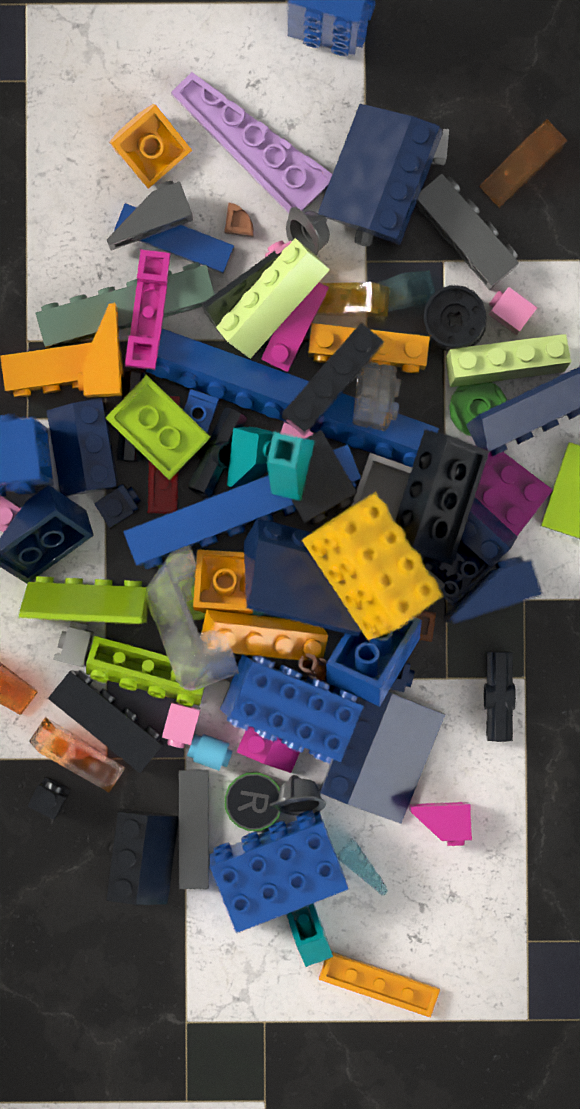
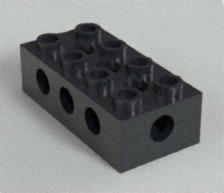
M424 430L395 524L402 528L405 539L420 556L453 565L489 451L453 436Z

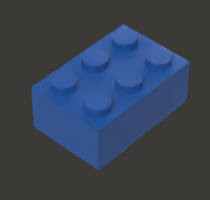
M413 617L399 628L369 641L362 631L358 636L345 633L326 663V682L380 707L420 639L421 619Z

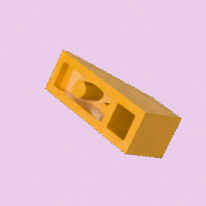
M109 303L83 362V373H78L79 391H84L86 398L122 396L119 322L116 303Z

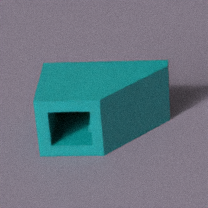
M274 432L267 460L271 494L296 500L302 499L315 441Z

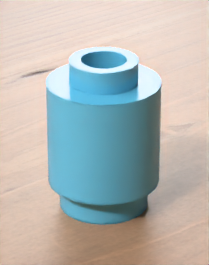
M195 734L187 756L194 758L193 762L219 771L221 766H228L233 751L228 749L229 743L206 734L202 736Z

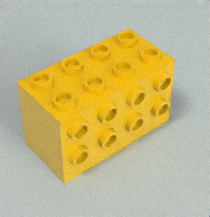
M375 493L349 507L302 539V542L368 641L399 628L443 596L435 578L429 575L422 565L420 555L411 548L405 539L404 531L399 525L395 524L388 513L386 504Z

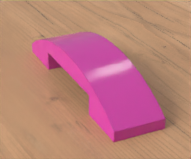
M140 250L137 288L125 366L154 370L156 368L166 302L170 253Z

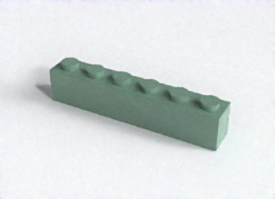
M192 263L184 266L182 272L174 274L169 270L163 318L201 308L202 303L214 295L207 265L200 266V263ZM137 279L127 282V287L115 290V287L112 286L98 290V295L87 298L86 294L72 297L69 299L70 303L59 306L58 302L43 305L41 307L42 311L35 314L45 348L62 347L94 338L109 303H116L118 307L119 330L131 327Z

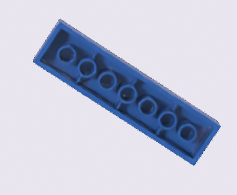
M346 445L333 450L356 489V483L360 481L361 477L349 446ZM268 475L126 530L124 535L136 565H144L145 569H151L163 564L162 558L171 554L176 559L191 553L189 547L200 544L202 548L219 542L217 537L228 533L229 537H233L246 532L244 526L256 522L257 518L272 522L274 521L272 515L283 511L284 516L298 511L290 498L271 494Z

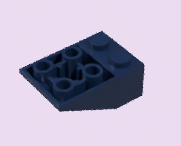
M474 497L453 565L423 556L420 557L422 563L445 584L440 592L443 595L442 597L453 606L512 548L518 536Z

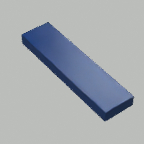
M124 203L114 231L137 207ZM183 225L139 240L142 243L193 263H200L201 266L207 265V268L222 274L225 272L234 249L232 244Z

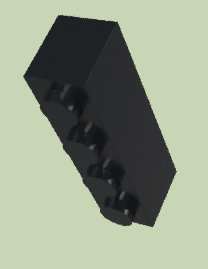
M361 322L283 411L282 418L305 437L379 352L384 341Z
M74 670L69 671L47 699L136 771L141 773L164 743L160 741L162 735L150 725L144 728L139 724L137 720L140 717L128 707H125L123 710L114 703L116 698L106 689L102 688L99 691L92 686L91 683L94 680L82 670H79L77 673Z

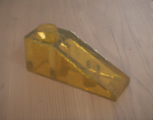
M373 282L322 283L329 286V289L317 315L388 317L390 287Z

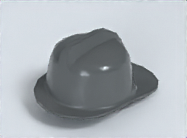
M291 207L286 223L288 240L293 241L296 238L317 256L318 252L329 241L330 234L326 224L327 218L314 211L303 212L297 207Z
M292 775L289 781L281 785L278 801L271 803L269 806L288 815H299L308 810H313V813L321 811L325 808L326 802L321 798L315 781L301 779L297 775Z

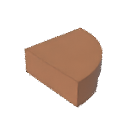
M229 203L224 232L254 237L253 224L248 214L240 206Z

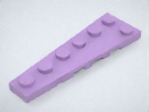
M193 72L171 92V95L288 214L291 207H297L304 211L328 187L332 173L307 155L302 154L284 138H280L269 130L262 122H258L251 117L244 109L229 101L222 93Z

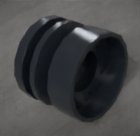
M450 285L440 288L430 296L424 308L423 320L428 336H430L433 343L437 347L449 352L450 349L470 347L478 344L486 331L487 316L483 301L475 291L465 286ZM452 315L456 318L458 315H461L462 325L450 327L451 321L449 317Z

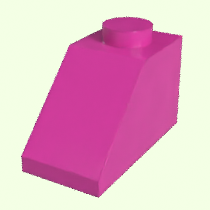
M249 726L248 731L245 730L237 753L265 765L292 773L300 752L287 747L286 744L281 742L282 739L279 737L274 742L259 736V733L254 732L255 728Z
M469 802L409 804L410 812L441 841H447V846L465 845V840H472L471 807Z

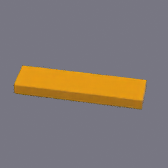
M332 952L333 957L324 960L319 980L431 1018L440 992L439 987Z

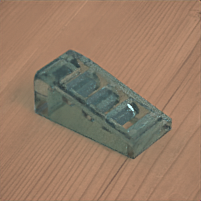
M351 838L338 853V859L378 893L385 896L388 892L386 884L357 842Z

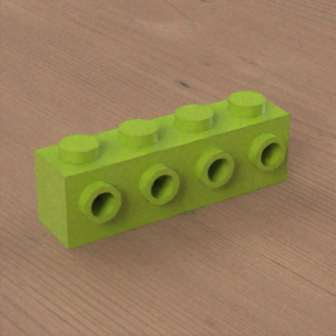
M98 636L94 637L86 662V674L90 675L95 681L106 683L109 680L119 683V686L131 691L136 690V688L148 691L147 693L152 697L163 699L166 696L176 699V702L189 707L193 705L200 706L210 669L209 667Z

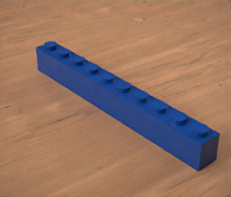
M163 328L155 370L146 369V372L154 374L159 378L171 380L182 384L184 387L196 389L212 397L221 398L242 408H248L284 422L286 421L282 418L283 411L310 382ZM342 393L310 431L316 433L322 430L326 438H332L353 448L368 451L412 468L424 430L438 432L439 428Z

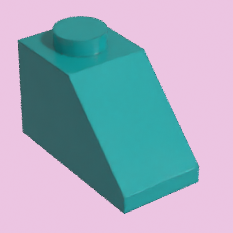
M257 427L233 428L227 486L239 487L258 480L268 471L267 460L274 432Z
M314 903L286 914L305 967L333 957Z

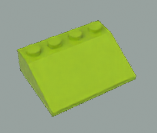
M36 576V582H28L19 610V618L147 623L149 588L142 587V581L124 580V586H112L113 580L95 579V585L83 584V578H65L64 584L54 583V577Z

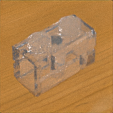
M369 362L359 373L356 381L353 412L354 425L362 427L371 426L373 429L385 431L388 429L390 421L396 420L399 403L394 402V397L399 395L401 380L396 379L397 368L395 366L378 365L376 362Z

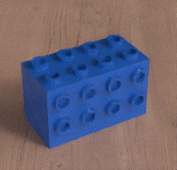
M288 0V36L303 40L304 45L312 48L323 46L330 48L332 53L339 56L347 57L348 54L355 56L357 47L363 48L368 20L372 18L375 0Z
M16 414L0 416V496L6 497V491L18 493V495L36 493L35 488L46 487L48 484L54 486L47 427L34 417L20 419V417H16Z
M242 655L220 708L228 716L227 721L248 731L249 726L254 727V732L259 733V736L274 742L279 737L282 739L281 742L286 744L287 747L303 753L305 748L309 749V754L314 755V758L330 764L332 759L341 762L364 707L356 702L357 696L338 687L331 691L329 690L330 685L316 679L312 680L309 676L307 680L302 679L303 674L284 665H281L280 669L274 668L275 663L262 656L253 655L250 658Z
M313 810L305 811L297 815V820L287 824L285 821L277 822L269 826V831L259 835L257 832H252L241 837V842L234 845L224 843L213 849L214 852L210 854V869L236 933L349 889L320 811L313 813Z

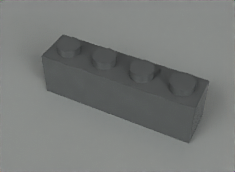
M440 174L420 192L416 206L490 290L519 264L516 260L518 255L509 244H502L497 238L499 235L498 231L489 221L484 223L477 215L480 213L477 206L470 199L465 201L458 193L460 191L458 184L451 177L446 179L443 174Z

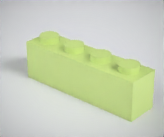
M295 238L289 246L283 249L281 255L262 273L250 290L244 293L234 308L223 317L216 327L227 342L251 359L330 269L312 251Z
M562 334L450 349L445 358L449 386L456 387L562 373L571 364L567 336Z

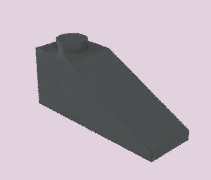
M166 181L159 184L157 190L152 191L108 237L107 242L110 250H115L193 221V215L180 181L177 183Z

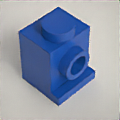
M190 389L184 411L208 434L220 401L218 398ZM195 409L203 410L204 415L201 419H195L192 416Z

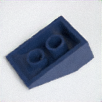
M48 484L24 503L0 537V567L28 584L36 576L45 572L94 536L87 511Z

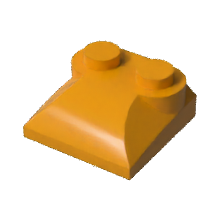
M155 104L138 113L109 142L116 153L121 156L148 189L192 151L190 146Z
M197 550L193 610L206 613V610L253 614V610L246 609L244 552Z

